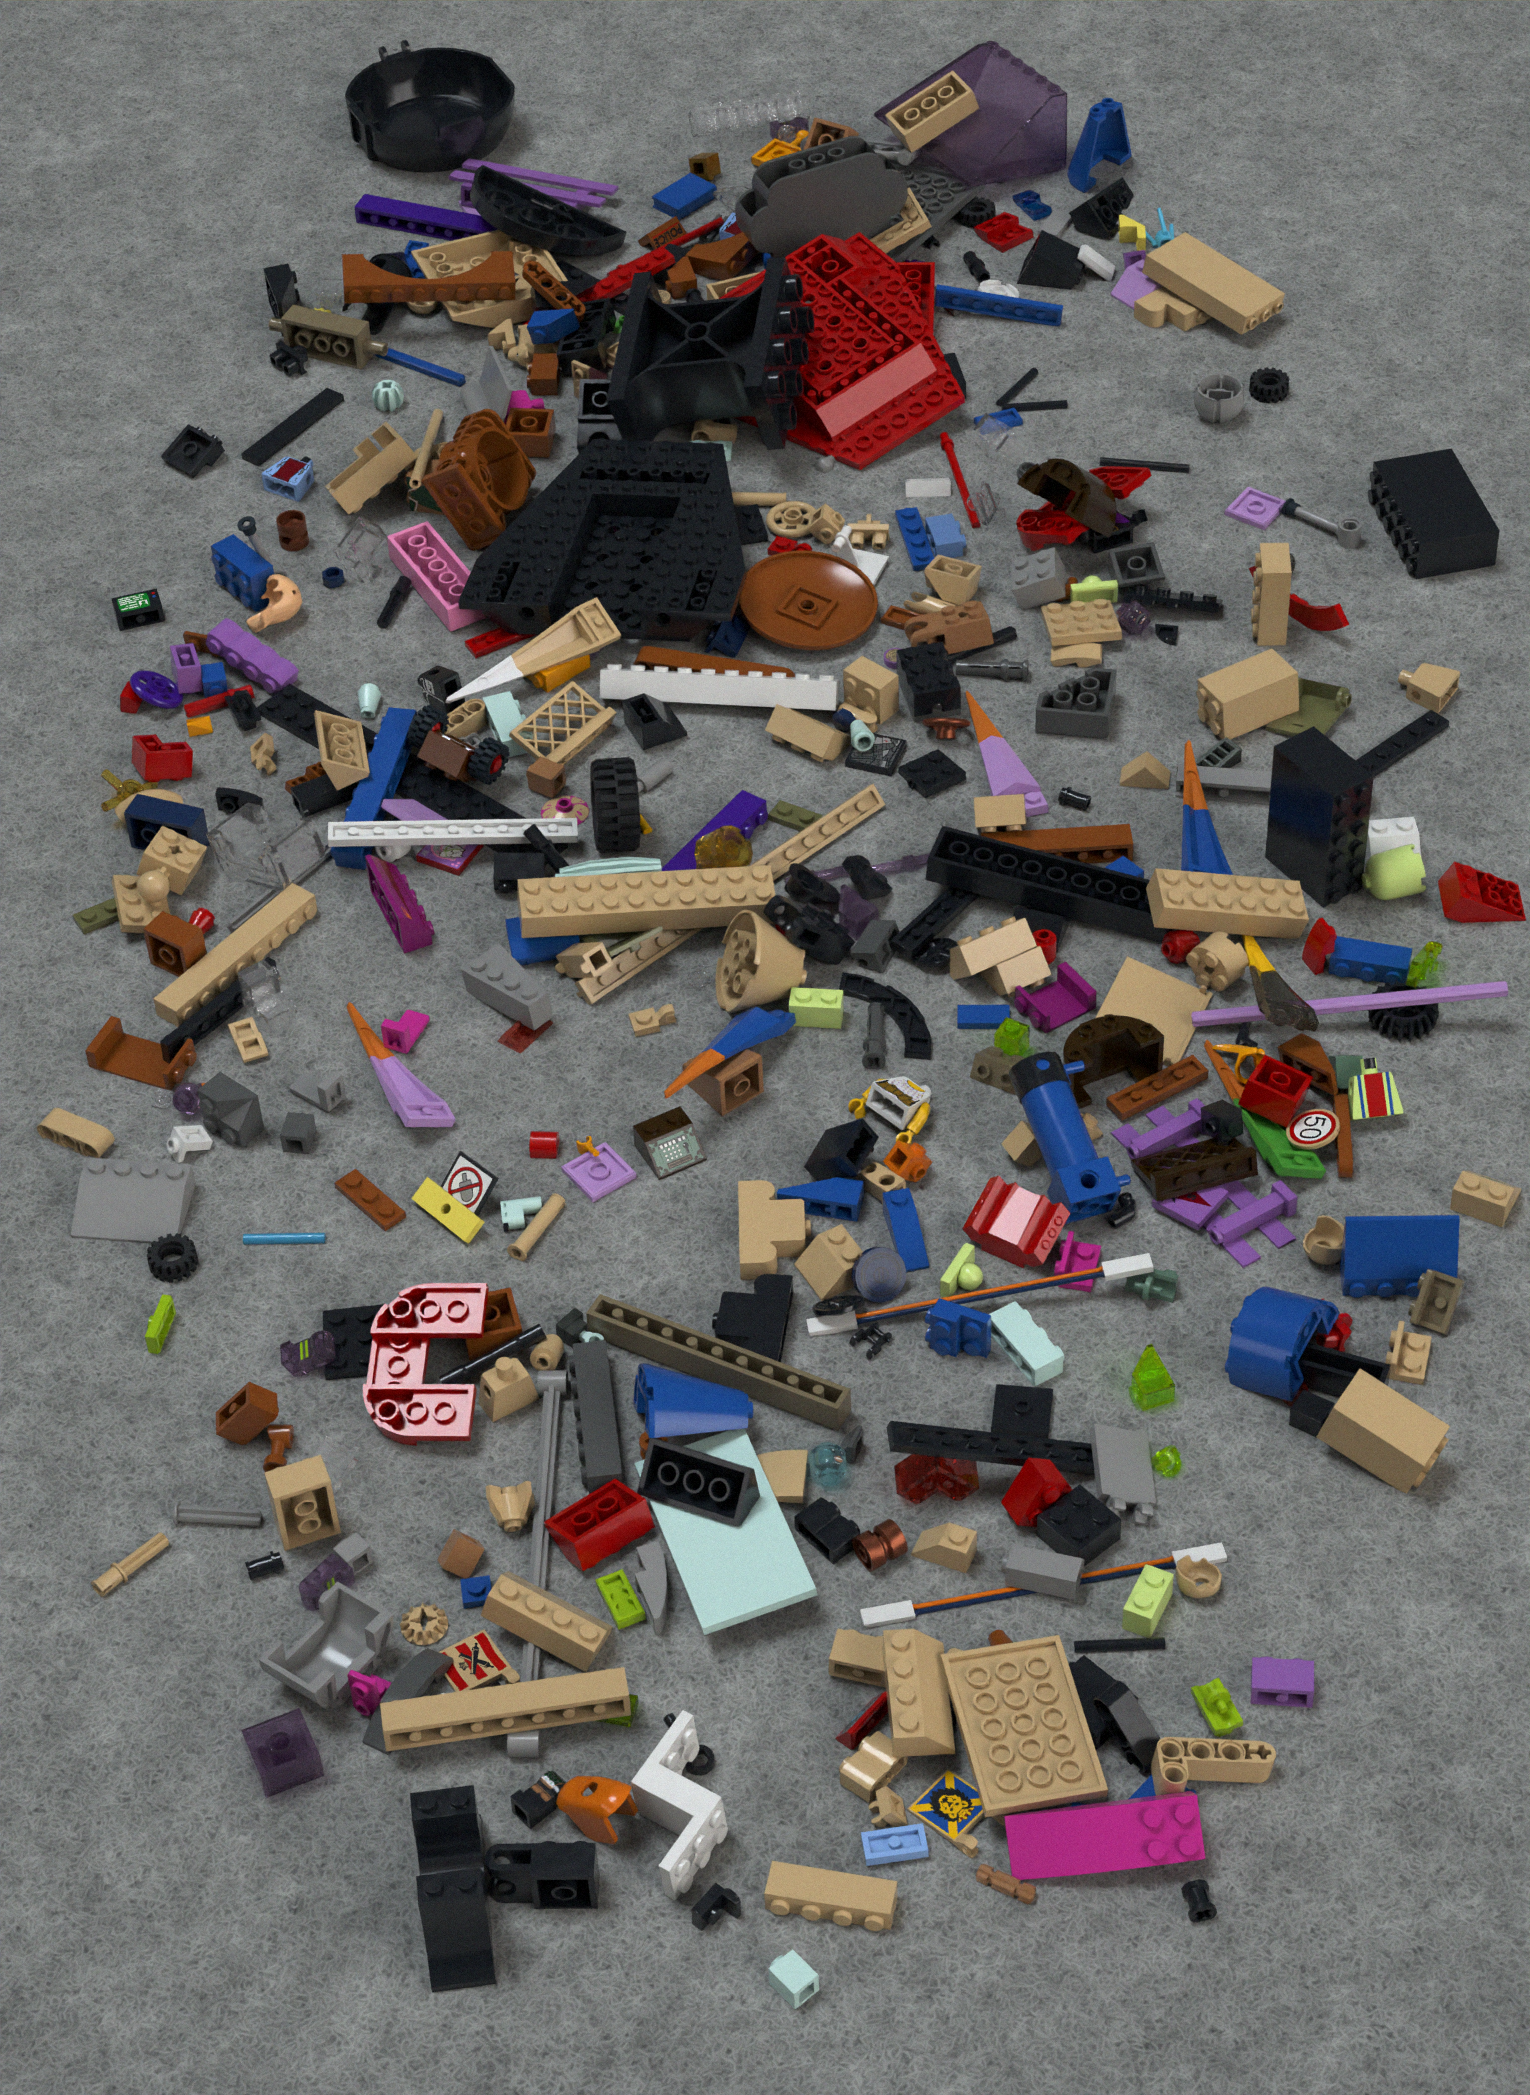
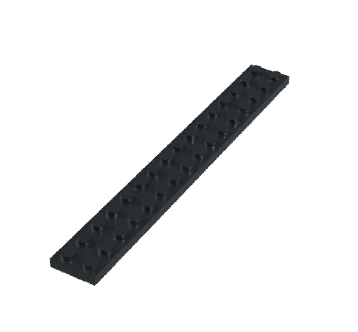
M291 684L257 707L262 717L319 749L314 717L315 710L351 719ZM362 725L366 753L368 755L373 749L374 737L378 733ZM413 753L409 755L395 794L402 798L414 799L447 820L527 819L458 779L455 781L444 776V771L440 769L434 770L425 766V760ZM531 843L484 844L492 850L501 853H536L537 851ZM552 843L559 854L568 848V843Z

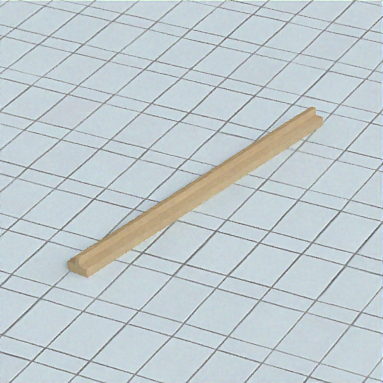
M874 784L868 785L750 866L771 865L774 881L789 871L791 864H799L886 804ZM703 928L663 930L639 942L642 948L630 953L629 948L611 958L614 963L613 966L595 978H582L575 983L579 990L576 993L577 996H583L586 1003L589 1005L593 1004Z

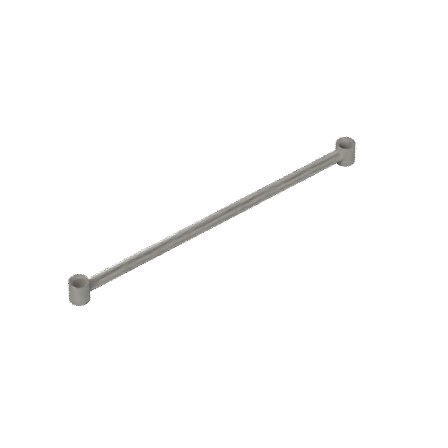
M567 1370L538 1371L537 1378L538 1396H543L528 1582L543 1590L546 1588L550 1536L544 1521L551 1518L560 1396H567ZM525 1639L523 1640L520 1682L538 1680L541 1648ZM540 1729L508 1733V1757H540L538 1745H541Z

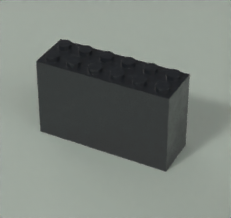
M1452 448L1373 462V471L1370 472L1371 490H1368L1369 502L1374 503L1377 516L1383 519L1384 529L1390 532L1392 544L1398 546L1400 558L1405 559L1407 571L1409 573L1412 572L1415 579L1495 566L1500 530Z
M1313 726L1274 746L1265 858L1290 880L1300 881L1301 889L1324 908L1331 903H1338L1341 898L1350 893L1355 894L1362 888L1374 775Z

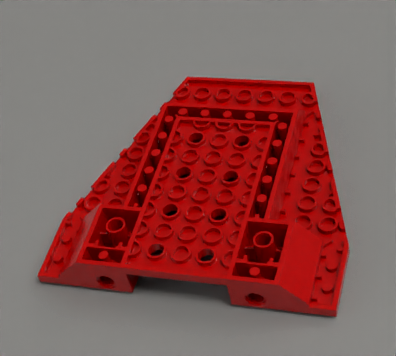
M858 232L845 241L821 234L785 257L791 275L799 274L803 283V299L801 303L803 307L811 306L815 321L813 333H805L809 349L808 364L799 366L803 379V394L801 397H794L793 399L797 410L796 429L788 430L786 440L824 456L831 455L836 461L861 470L965 403L964 394L956 379H954L948 363H946L945 357L934 335L931 333L928 323L924 319L922 311L912 291L909 289L898 263L862 233ZM766 269L719 299L740 297L752 292L764 281ZM733 417L759 428L755 417Z

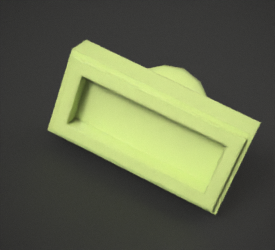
M1090 575L1082 583L1071 584L1070 602H1091L1096 599L1110 600L1111 603L1118 601L1117 580L1102 581L1099 577Z
M965 1243L940 1279L941 1297L952 1296L958 1286L965 1290H974L981 1285L983 1273L980 1267L974 1264V1245Z

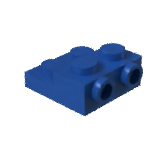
M941 1298L938 1299L934 1308L930 1307L928 1309L925 1323L930 1326L926 1332L925 1341L930 1343V1349L943 1356L951 1355L957 1357L961 1349L971 1356L979 1355L987 1358L991 1351V1315Z

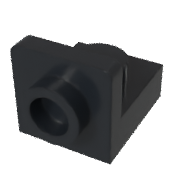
M715 1883L691 1909L692 1924L703 1931L708 1924L714 1925L720 1919L723 1910L738 1919L741 1915V1901L738 1895L730 1888L724 1889Z

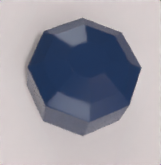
M329 567L322 572L324 586L335 588L345 583L343 570L338 567Z
M844 708L838 710L832 716L835 727L846 733L851 731L850 725L856 720L853 714Z

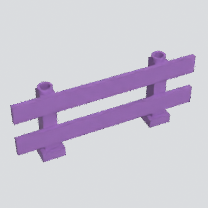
M468 158L462 164V168L477 171L481 165H485L508 177L578 189L576 192L523 183L581 211L586 206L600 208L606 202V198L598 197L596 193L613 196L618 191V186L476 159ZM455 170L449 175V180L464 182L461 185V205L474 207L470 198V190L475 173Z
M1196 1098L1188 1103V1111L1176 1118L1164 1106H1161L1146 1114V1117L1156 1126L1153 1130L1140 1135L1128 1123L1112 1131L1111 1135L1127 1150V1154L1131 1159L1158 1153L1173 1144L1178 1148L1197 1143L1199 1141L1192 1134L1200 1131L1205 1135L1202 1132L1200 1109L1205 1105ZM1238 1180L1218 1185L1229 1191L1228 1199L1239 1211L1224 1219L1215 1212L1202 1227L1209 1233L1212 1242L1216 1245L1220 1244L1242 1268L1261 1259V1256L1241 1237V1235L1256 1227L1278 1249L1296 1240V1237L1276 1218L1282 1213L1288 1218L1296 1214L1298 1197L1281 1180L1272 1184L1271 1194L1260 1200L1251 1194Z

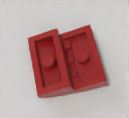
M1003 212L974 227V232L984 242L1001 253L1034 237L1032 229L1019 225V218L1007 212Z

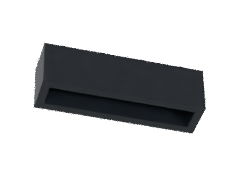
M1312 1343L1307 1344L1298 1361L1304 1377L1301 1386L1339 1397L1342 1396L1359 1369H1362L1387 1386L1389 1383L1390 1364Z

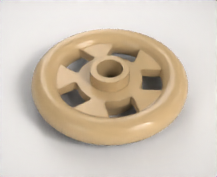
M783 502L774 506L768 512L766 524L769 530L778 536L785 538L803 537L811 533L807 530L808 524L803 525L804 521L809 522L810 515L816 509L805 502ZM782 520V524H776L775 521Z

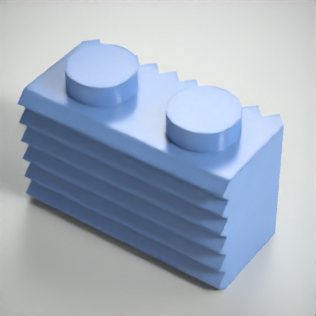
M953 514L925 518V532L934 556L936 557L938 554L950 558L963 556V548H966V539L964 534L960 535V523L958 520L955 521Z

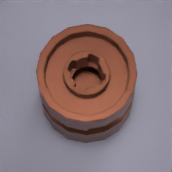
M287 510L280 513L276 518L280 546L284 550L291 552L307 547L309 537L304 513L298 510Z
M887 1519L873 1527V1533L867 1530L852 1539L853 1549L857 1558L869 1572L885 1565L887 1559L892 1561L908 1551L907 1542L901 1529L891 1519Z

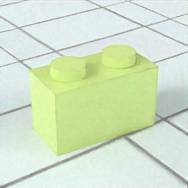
M791 987L789 1013H795L796 1023L793 1026L841 1029L844 1012L843 990Z
M1145 1564L1123 1608L1122 1629L1151 1638L1172 1596L1174 1574Z

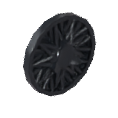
M933 938L912 957V960L916 965L927 968L950 963V949L958 946V944L950 938Z
M859 1295L833 1296L814 1304L812 1309L816 1315L836 1316L857 1310L865 1302L864 1298Z

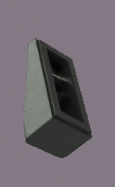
M1225 737L1195 761L1196 766L1231 768L1241 762L1242 749Z

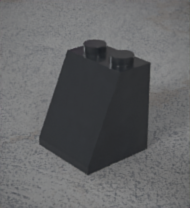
M1041 230L1023 262L1016 284L1071 290L1074 284L1078 285L1083 277L1082 272L1086 266L1077 258L1080 248Z

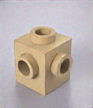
M825 503L810 515L807 530L816 539L821 540L824 544H829L834 540L836 534L841 532L845 519L839 512H835Z

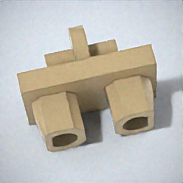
M867 514L866 520H858V523H848V526L852 529L848 537L853 549H863L864 540H871L873 549H885L886 542L889 541V524H880V521H872V514Z

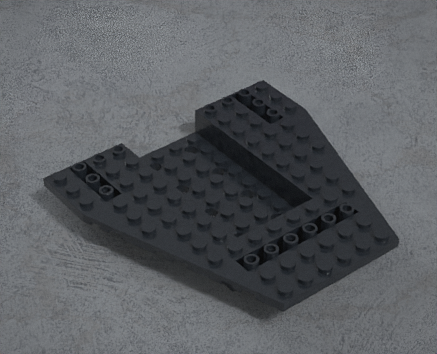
M593 439L476 559L459 598V608L482 610L486 617L506 632L513 634L540 635L574 608L596 597L621 633L620 639L689 642L710 621H732L746 581V571L723 444L713 442L693 443L689 441L660 442Z

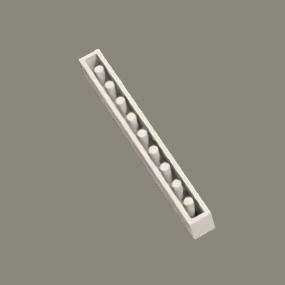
M607 664V668L600 670V698L625 700L645 693L662 702L775 707L776 704L787 708L837 710L839 708L840 680L834 679V675H819V679L810 678V674L797 673L796 677H786V673L772 672V676H763L761 671H748V675H739V670H725V674L715 673V669H701V673L692 672V668L679 667L678 671H668V667L654 666V670H645L643 665H631V669H621V664Z

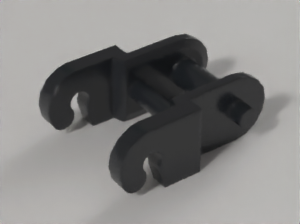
M874 1323L866 1330L860 1329L851 1337L849 1343L851 1346H855V1341L860 1342L862 1339H868L874 1344L866 1353V1357L871 1359L873 1357L872 1354H878L881 1351V1346L891 1341L892 1334L889 1332L884 1334L879 1330V1324ZM875 1333L880 1338L875 1340L871 1336Z

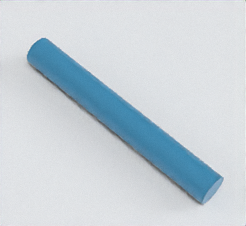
M243 1234V1244L325 1243L326 1234Z

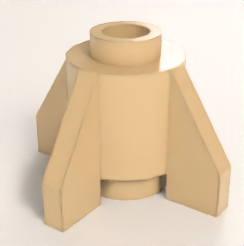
M525 1481L517 1486L503 1488L493 1485L486 1486V1498L489 1502L490 1511L498 1522V1526L504 1528L506 1532L521 1530L522 1526L527 1524L535 1504L531 1482Z

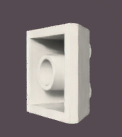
M1414 817L1369 820L1366 846L1367 859L1374 854L1407 844H1414L1415 847L1412 849L1414 854L1420 853L1421 856L1419 831Z

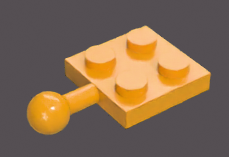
M806 130L798 131L795 135V140L791 143L774 138L751 157V163L760 166L766 161L802 151L801 147H799L800 143L809 135V132Z

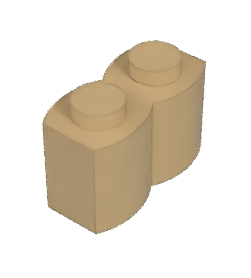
M877 1731L872 1736H866L862 1740L858 1752L852 1757L848 1756L843 1760L839 1767L840 1784L866 1802L871 1803L877 1797L876 1791L887 1786L907 1764L908 1756L893 1757L891 1739Z

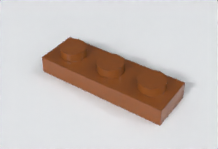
M357 1169L334 1182L335 1188L384 1231H387L406 1218V1212Z

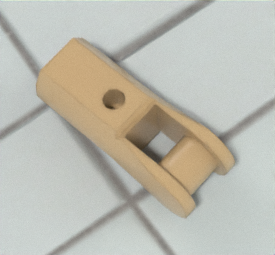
M846 702L839 706L838 710L844 708L850 711L855 719L862 720L872 733L878 730L876 725L877 716L875 714L865 712Z

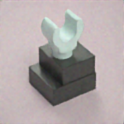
M576 1308L572 1309L556 1323V1335L562 1339L564 1344L573 1348L572 1344L604 1340L601 1334L587 1331V1323L583 1321V1313Z

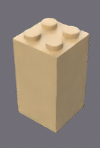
M1273 649L1198 679V690L1196 691L1199 700L1198 717L1203 723L1206 722L1212 732L1221 739L1227 737L1231 740L1267 725L1269 722L1299 711L1298 672Z
M1359 1369L1333 1407L1316 1437L1397 1490L1407 1494L1412 1485L1416 1488L1419 1487L1449 1440L1444 1435L1450 1426L1370 1374Z

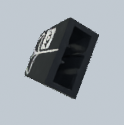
M435 666L418 677V684L422 687L425 702L446 713V715L465 703L464 698L445 703L447 697L462 688L458 672L442 666Z

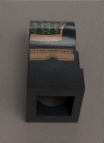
M555 1771L545 1773L537 1783L526 1791L518 1790L510 1796L512 1813L531 1830L557 1809V1797L566 1781Z

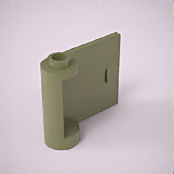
M1298 677L1299 711L1269 722L1266 730L1295 736L1314 726L1325 735L1344 710L1351 705L1352 694L1345 687Z
M658 926L646 931L592 934L581 938L580 943L602 942L609 956L612 957L628 948L630 953L642 948L639 942L663 931V928Z

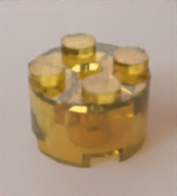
M728 825L715 829L696 841L694 852L697 864L696 869L746 867L752 861L753 851L751 843L746 841L744 836L739 833L741 830L734 826Z

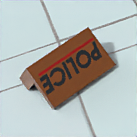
M675 216L643 236L638 242L642 247L650 243L655 250L687 234V232Z

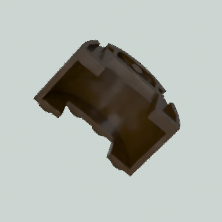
M1055 458L1048 459L1047 462L1042 464H1035L1019 479L1017 483L1019 486L1036 496L1046 499L1059 508L1063 506L1071 490H1073L1076 494L1065 514L1102 535L1110 537L1116 521V501L1111 488L1099 477L1070 461Z
M1113 1014L1091 1019L1075 1028L1068 1036L1064 1045L1063 1065L1080 1060L1085 1064L1084 1071L1068 1075L1071 1082L1070 1087L1079 1109L1092 1105V1099L1083 1088L1084 1085L1125 1070L1133 1081L1137 1083L1163 1069L1164 1035L1152 1024L1143 1020Z

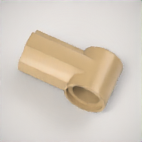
M712 420L696 421L691 439L692 441H732L735 444L737 426L714 423Z

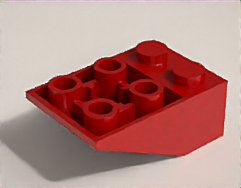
M1455 861L1438 880L1444 917L1461 923L1526 920L1519 885L1512 881L1498 878L1491 873H1485Z

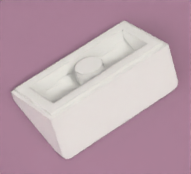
M949 478L905 480L906 497L951 496V481Z

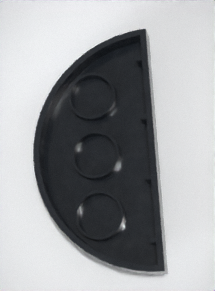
M481 165L475 172L470 190V198L474 208L488 223L519 241L545 250L573 255L605 254L618 250L624 243L627 232L485 165ZM533 198L542 203L545 201L553 206L563 204L574 219V223L540 210V207L530 203V199Z

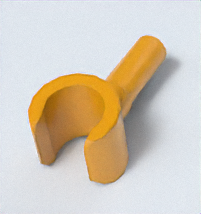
M586 1136L585 1143H581L579 1140L576 1141L577 1150L580 1154L583 1155L586 1152H590L595 1157L599 1155V1151L593 1147L591 1136Z

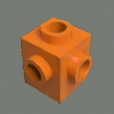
M899 1140L883 1160L892 1172L905 1179V1181L917 1182L923 1178L927 1169L932 1164V1161L925 1155L927 1151L924 1147L915 1142L909 1144Z

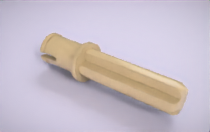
M160 1532L120 1563H112L108 1571L91 1582L94 1591L101 1597H104L106 1593L122 1581L126 1583L128 1581L127 1576L167 1547L169 1540Z

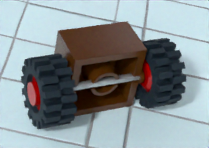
M430 705L424 706L422 710L418 711V716H414V722L410 723L409 727L411 729L408 730L407 734L409 736L407 740L411 745L420 749L417 757L425 760V766L434 770L440 769L444 771V776L466 783L468 780H479L487 785H491L492 782L497 781V777L502 775L501 771L505 770L506 767L504 765L508 763L509 759L507 757L510 756L507 745L488 737V739L485 738L483 742L478 744L479 748H475L450 734L444 733L448 729L446 725L449 724V720H447L449 717L446 713Z

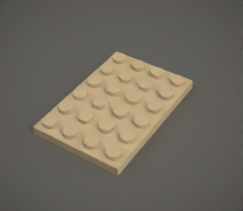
M1059 1635L941 1654L940 1659L985 1818L1107 1797L1108 1787Z

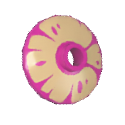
M563 795L552 798L541 809L542 819L577 818V826L583 823L589 815L587 803L575 796Z

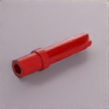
M251 685L236 689L232 688L227 690V692L185 704V714L190 718L227 707L224 697L232 696L238 690H247L251 698H255Z

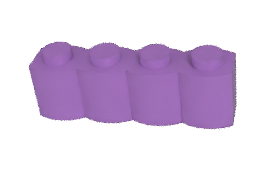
M225 618L207 634L206 645L212 653L224 657L230 666L243 670L250 680L261 683L267 692L276 694L297 680L299 670L293 663L280 657L272 648L262 644L252 634L243 631L234 621Z

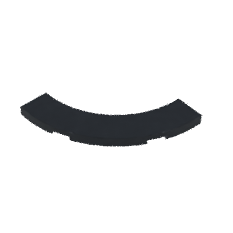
M842 972L839 990H843V996L857 998L869 1003H881L880 1006L883 1005L885 1008L884 1012L898 1025L905 1042V1058L931 1060L930 1032L923 1015L910 999L889 985L883 986L874 982L872 978Z

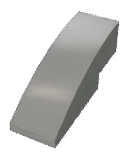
M659 1540L636 1547L637 1561L641 1572L635 1573L636 1590L655 1635L662 1633L668 1607L667 1572Z

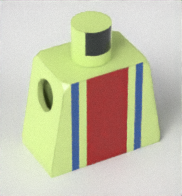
M1376 1058L1360 1059L1362 1075L1349 1078L1348 1104L1350 1121L1403 1114V1108L1392 1073H1378Z

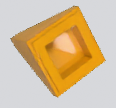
M210 716L186 720L189 737L213 733Z

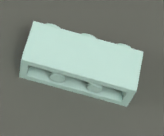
M510 691L484 697L487 721L495 739L509 747L508 752H510V756L508 757L528 753L509 737L510 732L526 719L524 714H520L521 708L518 699L514 700ZM522 731L519 733L524 739L533 740L532 732Z
M1016 1301L989 1314L991 1315V1337L1034 1387L1063 1372L1064 1354L1059 1346L1053 1345L1048 1339L1045 1330L1042 1327H1038L1033 1322L1030 1313L1026 1309H1022Z

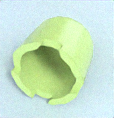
M1407 844L1372 855L1366 862L1365 873L1362 874V882L1365 889L1369 888L1370 892L1380 900H1391L1425 892L1426 886L1421 883V878L1426 877L1420 853L1414 854L1412 850L1415 845Z

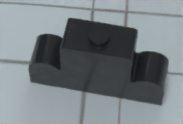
M780 1274L760 1275L754 1281V1294L723 1292L719 1312L714 1313L712 1319V1329H715V1338L781 1362L794 1293L793 1276Z

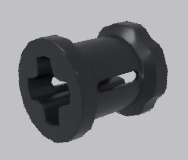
M1198 1879L1183 1885L1181 1888L1182 1896L1187 1899L1189 1905L1188 1916L1190 1921L1195 1923L1214 1918L1217 1914V1909L1210 1901L1208 1882Z

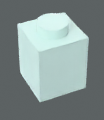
M793 1949L785 1956L777 1957L771 1963L770 1968H768L769 1984L794 2009L798 2008L819 1991V1975Z

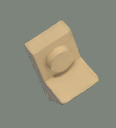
M506 319L488 334L489 346H493L494 349H503V354H508L509 350L516 346L511 319Z

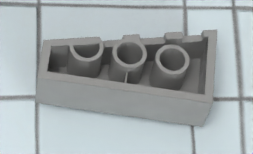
M500 943L461 969L468 993L532 1030H536L553 1017L548 993Z

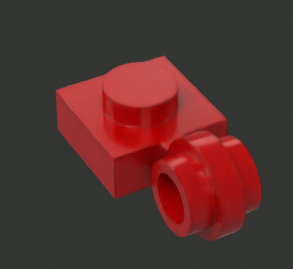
M777 536L767 549L768 555L771 556L788 551H812V547L807 543L798 544V541Z

